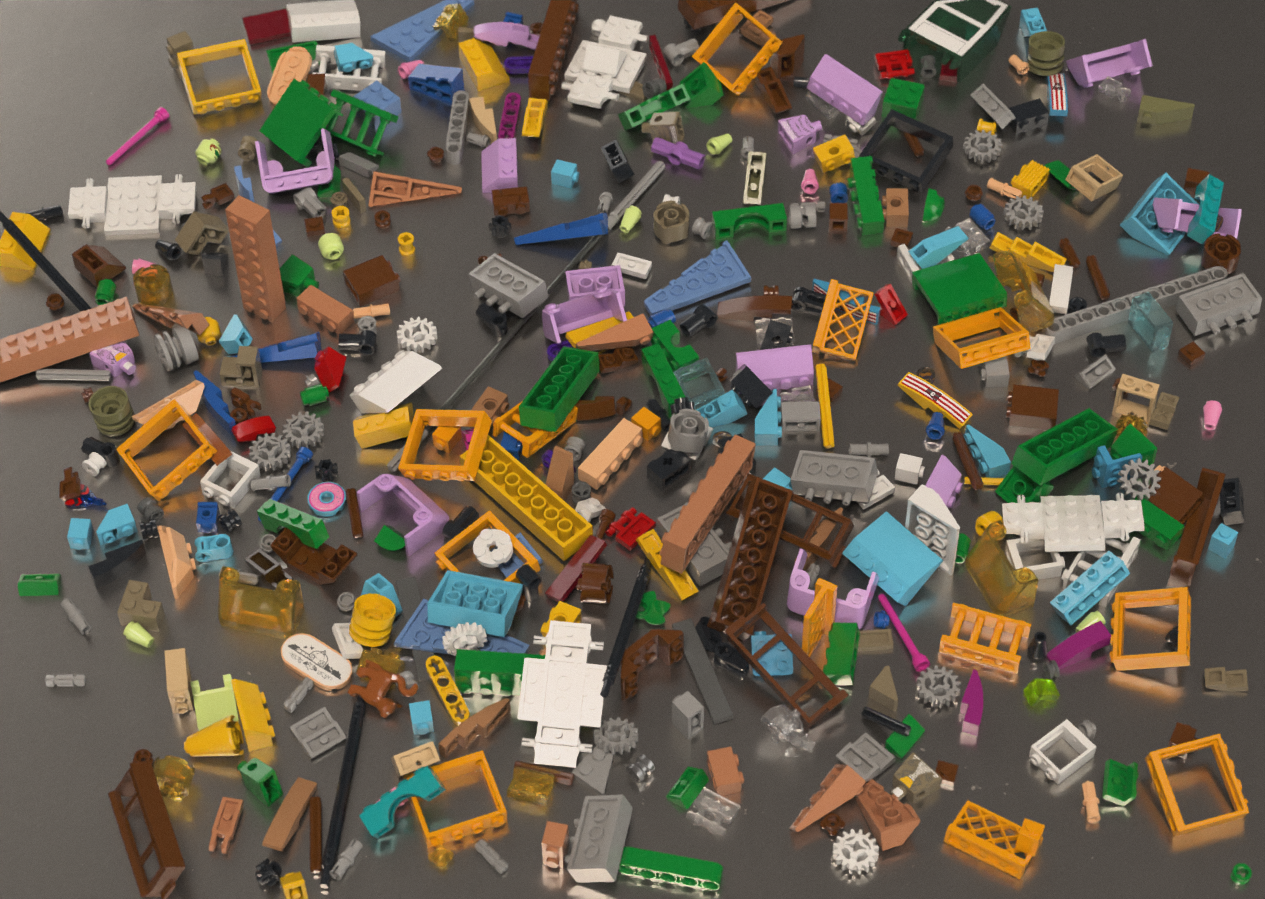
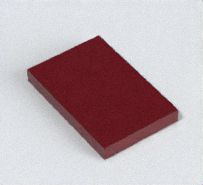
M287 8L242 18L250 45L291 36Z

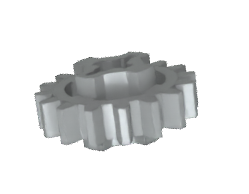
M975 130V134L969 133V137H965L963 149H965L964 154H968L969 159L974 158V162L980 160L983 163L986 160L990 163L991 158L996 160L997 156H1000L1002 144L1001 139H997V134L991 135V131L985 133V130L979 133Z
M1023 195V198L1020 199L1019 196H1016V200L1011 198L1009 203L1006 202L1004 208L1005 221L1009 220V225L1014 224L1015 229L1020 226L1022 230L1025 227H1028L1030 230L1032 225L1037 227L1038 223L1042 222L1043 206L1038 205V200L1032 201L1033 197L1026 199V196Z
M308 411L305 415H302L301 412L298 413V416L292 414V419H286V424H283V437L288 440L291 447L298 445V449H300L302 446L308 448L310 444L316 446L315 441L321 442V437L324 436V425L320 417L316 418L315 413L311 416Z
M265 433L264 438L258 436V441H252L253 446L249 447L250 460L259 465V470L265 467V471H268L269 468L275 471L277 466L283 468L282 463L287 464L288 458H291V448L288 440L283 439L282 435L275 437V433H272L271 436Z
M1138 458L1136 462L1130 460L1128 465L1124 464L1122 466L1123 470H1120L1118 473L1122 477L1117 482L1122 483V486L1119 487L1120 490H1126L1124 496L1130 494V500L1137 497L1138 500L1142 501L1143 497L1148 500L1150 495L1154 496L1157 493L1155 489L1158 490L1160 488L1157 482L1161 478L1156 476L1159 470H1153L1155 464L1149 466L1147 459L1141 463V459ZM1129 473L1130 479L1127 481V475ZM1151 479V486H1150V488H1148V487H1149L1148 482H1149V480Z
M935 665L934 670L927 667V671H921L920 677L917 678L916 691L919 692L918 697H924L923 703L925 704L931 702V707L938 704L939 708H942L943 703L950 706V700L956 702L957 696L960 695L961 682H958V675L952 676L953 670L947 672L945 666L941 670L937 665Z
M609 717L608 722L602 720L601 728L594 729V744H598V749L604 748V753L611 751L612 755L615 752H619L622 755L624 750L630 752L631 747L635 748L638 742V728H634V723L628 724V719L620 721V717L616 720Z

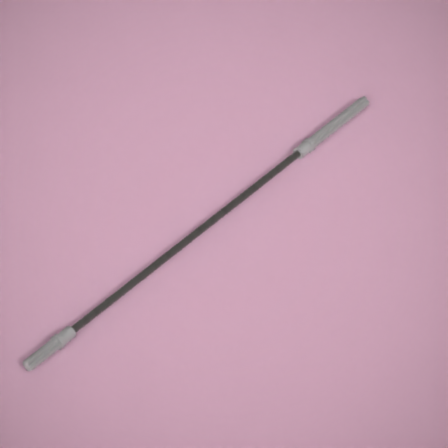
M657 161L614 211L608 215V232L618 224L625 210L632 206L666 168L663 161ZM603 235L592 237L547 288L548 296L566 277L565 271H571ZM540 305L524 318L518 320L439 410H448ZM425 426L420 445L429 435L428 431L433 426ZM405 445L387 464L389 471L396 472L398 470Z

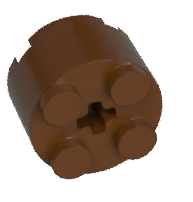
M1221 233L1213 234L1206 239L1201 264L1205 269L1221 266L1227 270V274H1230L1238 266L1241 244L1231 235L1220 236Z
M582 563V579L579 578L577 584L578 590L581 591L580 601L595 604L610 603L614 586L611 585V579H614L612 565Z

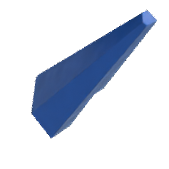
M601 213L514 238L515 245L608 234L607 213Z
M320 332L258 348L261 363L315 358L317 353L322 351Z

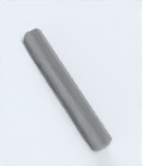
M39 369L36 371V378L38 380L110 381L111 372L109 370Z

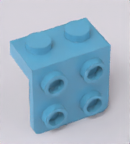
M1105 445L1097 448L1096 456H1094L1092 475L1095 479L1097 478L1101 488L1113 487L1119 484L1117 480L1122 476L1118 473L1120 470H1123L1122 466L1124 464L1128 465L1130 460L1136 462L1140 458L1142 461V455L1137 453L1112 460ZM1129 473L1127 475V481L1130 479Z
M766 631L754 632V636H750L752 655L776 635H767ZM781 640L757 660L771 676L791 675L793 673V653ZM752 667L753 675L760 676Z

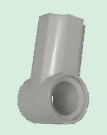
M695 38L678 45L670 43L663 49V54L672 65L677 66L686 57L693 55L698 50L699 45Z
M307 187L293 195V199L300 209L304 208L313 218L324 217L327 208L317 199L311 187Z

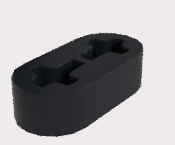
M704 616L700 618L695 628L703 647L707 651L714 653L715 646L723 642L719 631L707 627L709 617Z

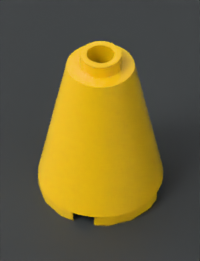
M234 715L227 716L188 736L184 742L185 752L189 753L191 757L243 755L244 749L240 750V744H243L244 740L239 722L233 721Z

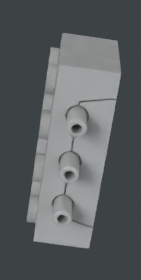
M495 253L468 274L472 289L475 291L473 296L476 299H479L481 296L488 298L486 300L488 306L497 303L500 305L498 310L501 313L509 310L524 318L549 297L544 280Z
M1242 273L1180 295L1176 311L1194 336L1210 330L1217 335L1221 331L1219 328L1228 324L1233 329L1237 326L1235 321L1245 319L1247 323L1252 322V315L1258 314L1260 311L1262 297L1245 274Z
M800 450L790 481L793 493L805 495V499L812 501L813 496L824 498L823 501L827 504L831 503L832 499L843 500V505L848 506L850 501L869 503L878 470L875 458Z
M684 505L657 518V532L661 538L665 532L670 531L673 520L679 518L680 511ZM721 528L711 529L686 567V570L699 586L723 574L732 542L730 541L726 544L722 542L719 536L723 535Z
M624 795L585 796L580 818H575L574 825L577 827L576 835L569 839L570 844L573 845L571 855L565 856V862L568 863L567 870L577 883L616 881L633 807Z

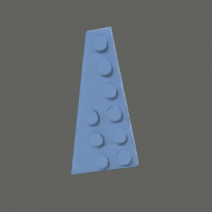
M444 0L370 36L371 41L411 62L474 5V0Z
M726 240L720 248L712 250L705 259L701 258L682 272L679 278L671 280L667 287L659 289L644 300V306L650 316L664 309L673 311L751 282V276Z
M423 598L395 640L394 647L448 654L447 650L444 649L442 636H446L445 632L451 631V627L428 623L429 600ZM486 634L487 642H484V647H478L479 651L527 654L530 650V645L508 635L497 637Z

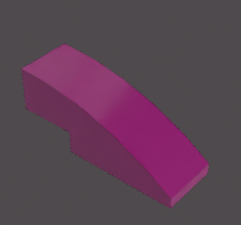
M1101 621L1096 622L1061 642L1049 651L1046 657L1049 662L1055 660L1059 670L1091 657L1093 651L1109 645L1111 634Z
M973 669L961 702L960 713L965 714L962 732L978 736L983 712V689L978 671Z

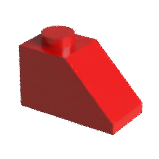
M329 346L317 353L314 367L322 386L327 387L328 393L339 387L347 358Z

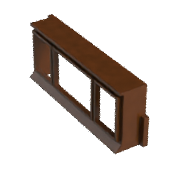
M1202 467L1197 489L1203 492L1204 501L1187 520L1177 554L1172 562L1167 586L1174 588L1188 587L1189 590L1195 568L1201 557L1224 482L1225 473Z
M747 473V477L730 509L726 512L730 520L739 519L740 508L743 505L748 484L756 476ZM792 493L791 502L815 512L816 515L803 539L784 530L781 531L779 539L826 560L829 566L837 568L843 556L842 552L846 549L844 544L854 527L851 519ZM822 516L842 524L829 551L809 542Z
M765 603L761 604L746 618L742 615L724 631L727 634V640L808 729L823 715L833 710L849 696L844 689L840 691L767 612V605ZM761 618L776 636L752 655L737 638ZM780 640L814 676L791 697L757 661ZM819 682L833 698L809 718L795 701Z
M146 760L144 763H130V768L116 789L108 793L141 897H161V899H167L176 887L175 881L186 866L150 760ZM121 797H132L124 808ZM138 801L151 838V842L141 857L127 818ZM155 850L160 868L148 883L143 865Z

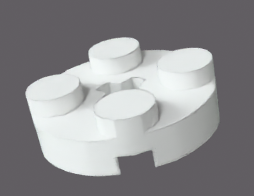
M484 529L474 541L473 552L481 565L495 568L498 567V564L506 563L511 558L513 545L510 536L506 532L498 529ZM496 545L497 549L490 552L489 547Z

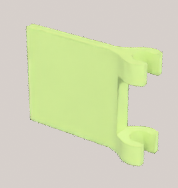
M231 674L223 675L225 687L201 691L198 680L190 681L198 731L231 715L235 716L234 722H239Z

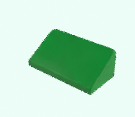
M1056 160L1044 165L1066 187L1076 190L1075 187L1066 181L1070 169L1065 164Z
M335 164L332 180L329 183L318 185L319 198L332 197L334 193L340 192L341 170Z
M22 574L18 581L19 596L58 595L61 574Z
M910 714L902 721V723L911 727L909 735L904 736L893 732L885 742V749L901 760L925 732V729Z
M688 766L666 795V798L684 809H689L709 781L705 771Z

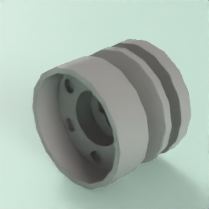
M179 325L172 328L173 337H170L167 331H163V338L160 334L154 335L156 352L167 371L173 370L172 361L176 368L180 367L179 358H182L186 364L199 360L195 343L188 329Z

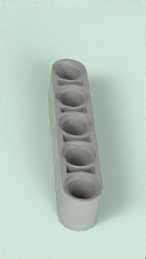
M463 90L454 93L445 145L446 160L451 165L459 164L463 157L470 111L469 94Z

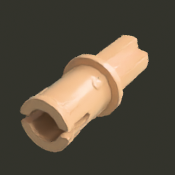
M990 178L987 183L988 189L1000 193L1001 196L1005 195L1015 200L1016 196H1019V198L1022 196L1021 190L1009 186L1008 183H1002L993 178Z
M389 303L381 305L370 304L368 307L354 308L353 314L355 319L364 316L374 318L376 316L390 315Z
M1086 781L1082 784L1083 805L1086 807L1087 821L1095 823L1101 820L1098 808L1100 801L1096 796L1094 782Z

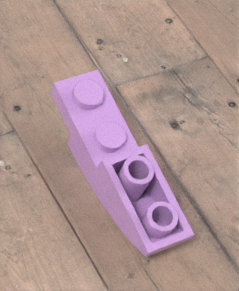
M491 22L476 25L473 28L475 38L480 41L492 42L497 46L502 45L506 47L510 41L514 45H523L531 50H535L539 39L538 35L529 33V26L522 24Z

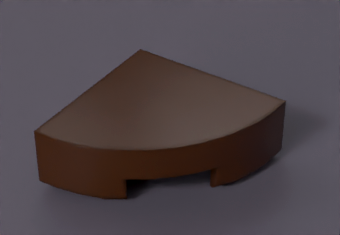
M625 396L619 398L616 401V413L623 416L633 405L632 400Z

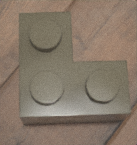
M186 31L166 38L168 44L166 50L170 56L168 61L170 66L176 69L179 78H182L177 62V53L194 50L193 41ZM202 63L185 66L190 82L204 77Z
M193 211L175 241L185 253L199 256L207 242L221 244L228 234L229 228L217 216Z
M239 346L237 357H223L220 369L222 386L259 388L262 366L258 347Z
M128 581L117 612L121 626L126 627L133 621L135 623L138 622L145 630L160 631L165 614L162 602L151 601L152 596L148 583Z

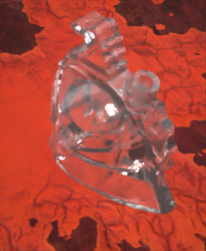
M786 704L769 709L760 719L761 724L771 732V740L776 744L789 741L796 748L801 746L809 752L816 744L814 741H810L807 738L808 735L803 732V724L799 717L801 713L797 709L792 711Z

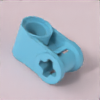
M226 534L201 536L195 539V546L197 547L195 559L199 562L228 559L233 555L234 550L231 540Z

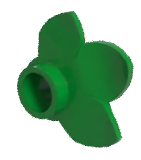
M655 591L645 592L636 618L644 619L652 625H661L665 623L663 615L669 611L671 604L656 600Z

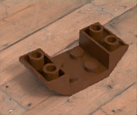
M285 528L270 545L289 568L319 585L334 583L358 555L357 552L342 544L337 550L325 543L317 549L303 544L297 535L288 528Z
M652 629L625 650L621 661V699L623 701L637 694L639 690V673L647 664L653 663L659 657L670 666L683 657L684 632L681 630Z

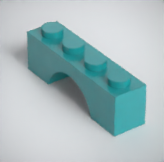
M1210 174L1196 187L1194 199L1200 201V205L1189 223L1187 232L1188 237L1200 244H1203L1215 232L1224 182Z
M428 766L419 768L409 780L401 781L397 785L398 788L392 792L384 793L380 797V801L370 804L363 809V813L359 817L373 837L378 839L395 827L394 814L396 808L403 800L410 797H421L430 802L446 790L433 769Z

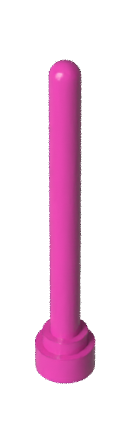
M159 107L153 115L154 118L106 160V164L112 165L157 123L165 122L170 117L167 110Z
M879 594L878 600L889 615L890 620L913 657V667L917 672L926 670L930 666L928 658L919 653L884 594Z

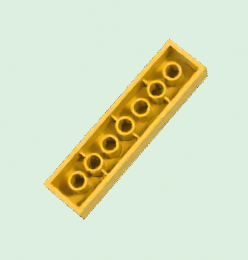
M487 436L474 482L563 561L567 560L580 549L590 535L593 536V526L491 436ZM467 451L459 456L460 466L464 465Z

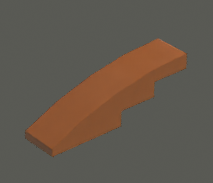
M197 413L194 414L192 419L217 450L210 459L218 466L230 457L232 453ZM186 421L181 425L201 447L203 443Z

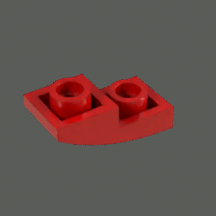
M268 415L243 421L233 426L231 430L238 442L255 441L258 434L275 433L276 426Z

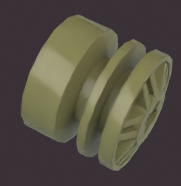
M1041 31L1031 35L1028 47V65L1031 72L1041 76H1051L1062 71L1065 39L1062 35L1052 31Z
M105 386L98 389L90 397L89 409L98 431L103 435L109 437L119 436L132 428L135 423L132 416L135 414L126 391L121 387Z

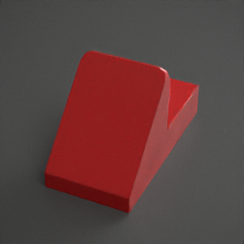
M886 284L874 294L880 304L879 307H881L880 315L893 325H896L908 315L891 284Z

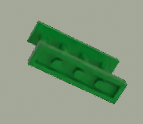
M333 89L331 96L336 98V105L340 107L338 111L341 112L346 102L351 104V110L342 133L333 130L339 117L336 113L333 115L327 127H325L330 132L331 138L333 135L366 149L367 154L375 157L377 154L383 156L385 152L377 148L387 124L390 121L397 123L399 116ZM363 109L366 116L355 140L348 137L357 112ZM377 115L380 117L379 120L381 122L373 142L369 146L364 144L363 140L372 117Z

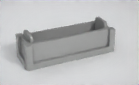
M984 84L970 94L974 101L997 122L1001 129L1008 125L1012 119L1016 118L1010 109Z

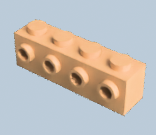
M623 418L578 467V479L588 483L596 490L601 485L606 484L609 476L619 469L620 464L630 457L636 447L642 444V428Z

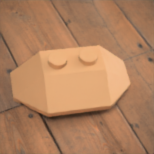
M194 380L185 387L133 415L132 419L138 423L146 424L173 399L179 402L188 414L192 416L191 414L197 411L204 384ZM182 416L179 417L166 430L173 428L177 422L184 421V418Z
M159 525L157 528L174 599H178L194 579L192 570H196L194 558H189V555L192 554L190 542L186 543L184 535L174 529Z

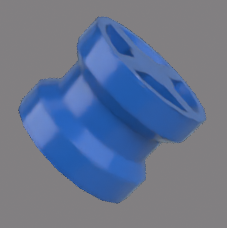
M835 183L830 186L829 191L832 203H846L848 201L847 186L844 183Z

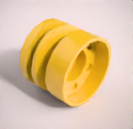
M369 593L358 597L354 602L349 625V635L357 643L368 647L382 646L387 643L391 636L392 624L396 613L393 602L379 594Z

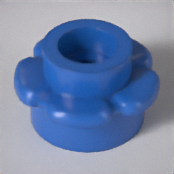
M884 610L875 612L873 619L874 627L884 629L885 626L889 625V615Z

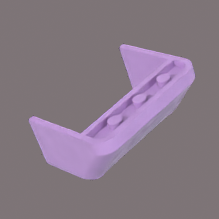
M1146 39L1097 53L1082 55L1066 61L1067 67L1079 86L1082 85L1083 88L1093 86L1095 81L1129 72L1130 76L1139 74L1141 69L1152 66Z
M321 129L324 151L317 155V166L288 172L283 171V166L280 162L276 160L268 161L265 144L255 141L263 189L268 193H278L329 183L333 178L335 162L330 132L326 129Z
M1154 198L1153 208L1158 226L1162 228V232L1173 233V230L1188 232L1189 223L1195 216L1199 204L1182 202V199ZM1219 208L1217 223L1220 220L1218 218L1222 217L1221 223L1213 234L1221 233L1220 236L1228 234L1237 238L1242 209Z
M603 286L597 288V292L557 305L555 303L545 305V309L542 310L545 337L558 344L561 343L559 334L611 317H615L623 322L627 321L620 292Z
M382 474L357 491L359 511H365L391 491L415 512L413 520L418 526L404 536L406 555L409 557L442 533L445 524L449 521V516L410 479L391 474Z
M800 549L790 577L787 607L793 613L805 616L814 601L815 591L808 589L810 576L807 572L803 571L808 554L805 550ZM872 571L866 590L860 588L852 589L848 593L846 601L836 598L834 622L857 623L859 630L863 627L879 580L876 572Z

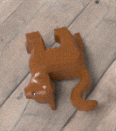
M366 660V666L359 667L356 675L361 678L368 677L369 682L367 686L362 687L351 684L347 693L352 697L360 695L366 703L378 709L382 718H387L397 708H402V705L395 700L385 698L393 682H397L399 692L406 697L416 694L418 685L414 683L410 689H407L405 680L401 675L389 672L379 664Z

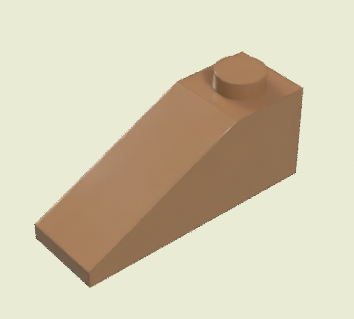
M555 446L546 485L564 501L572 492V486L574 485L573 453Z

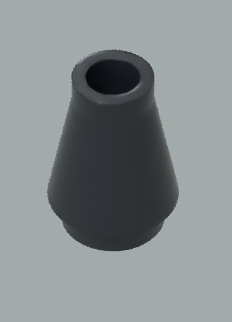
M159 239L155 244V248L168 260H177L181 256L182 250L177 243Z
M1044 632L1035 633L1033 640L1028 646V652L1035 659H1041L1048 653L1047 636Z

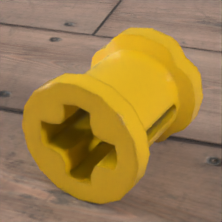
M981 118L979 119L977 125L979 133L982 130H985V133L991 131V135L996 133L997 122L991 123L983 121Z
M404 232L398 236V243L400 244L399 253L402 256H410L415 252V246L413 245L414 236L411 233Z

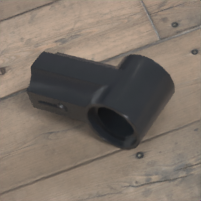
M486 303L480 304L476 310V315L491 329L495 337L505 336L508 332L505 314L498 313L492 306H488Z
M701 304L695 309L692 316L680 323V329L686 337H691L704 327H712L716 323L718 316L706 305Z
M364 330L360 334L340 333L338 338L339 350H358L361 354L371 355L375 350L377 335L371 330Z
M1092 333L1086 338L1092 357L1098 358L1105 355L1106 352L1126 350V338L1123 334L1103 336L1101 333Z
M86 437L83 441L82 452L88 455L92 452L98 453L105 459L106 467H114L120 462V457L113 443H104L93 437Z
M466 506L454 520H449L445 524L442 534L452 540L480 518L479 513L475 508Z
M525 564L517 570L516 577L520 584H523L521 594L525 596L526 600L534 601L538 598V586L542 578L529 564Z

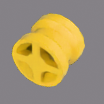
M345 206L335 207L331 213L333 225L340 229L348 227L351 222L349 209Z

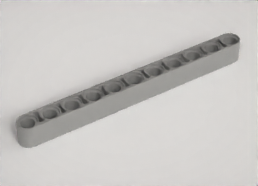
M1221 266L1212 267L1051 319L1046 323L1044 335L1054 336L1056 344L1176 305L1180 295L1225 280L1228 272Z

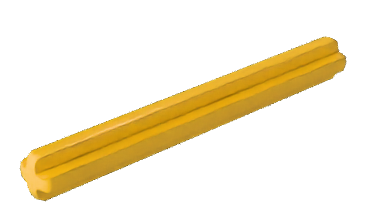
M821 363L815 366L823 446L825 449L834 447L827 369L825 364Z

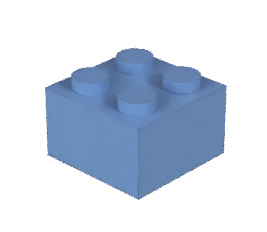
M377 80L353 96L394 115L402 113L400 98ZM360 109L356 116L363 121L366 114L365 110ZM377 115L372 117L369 125L375 131L381 122L379 120L380 117Z

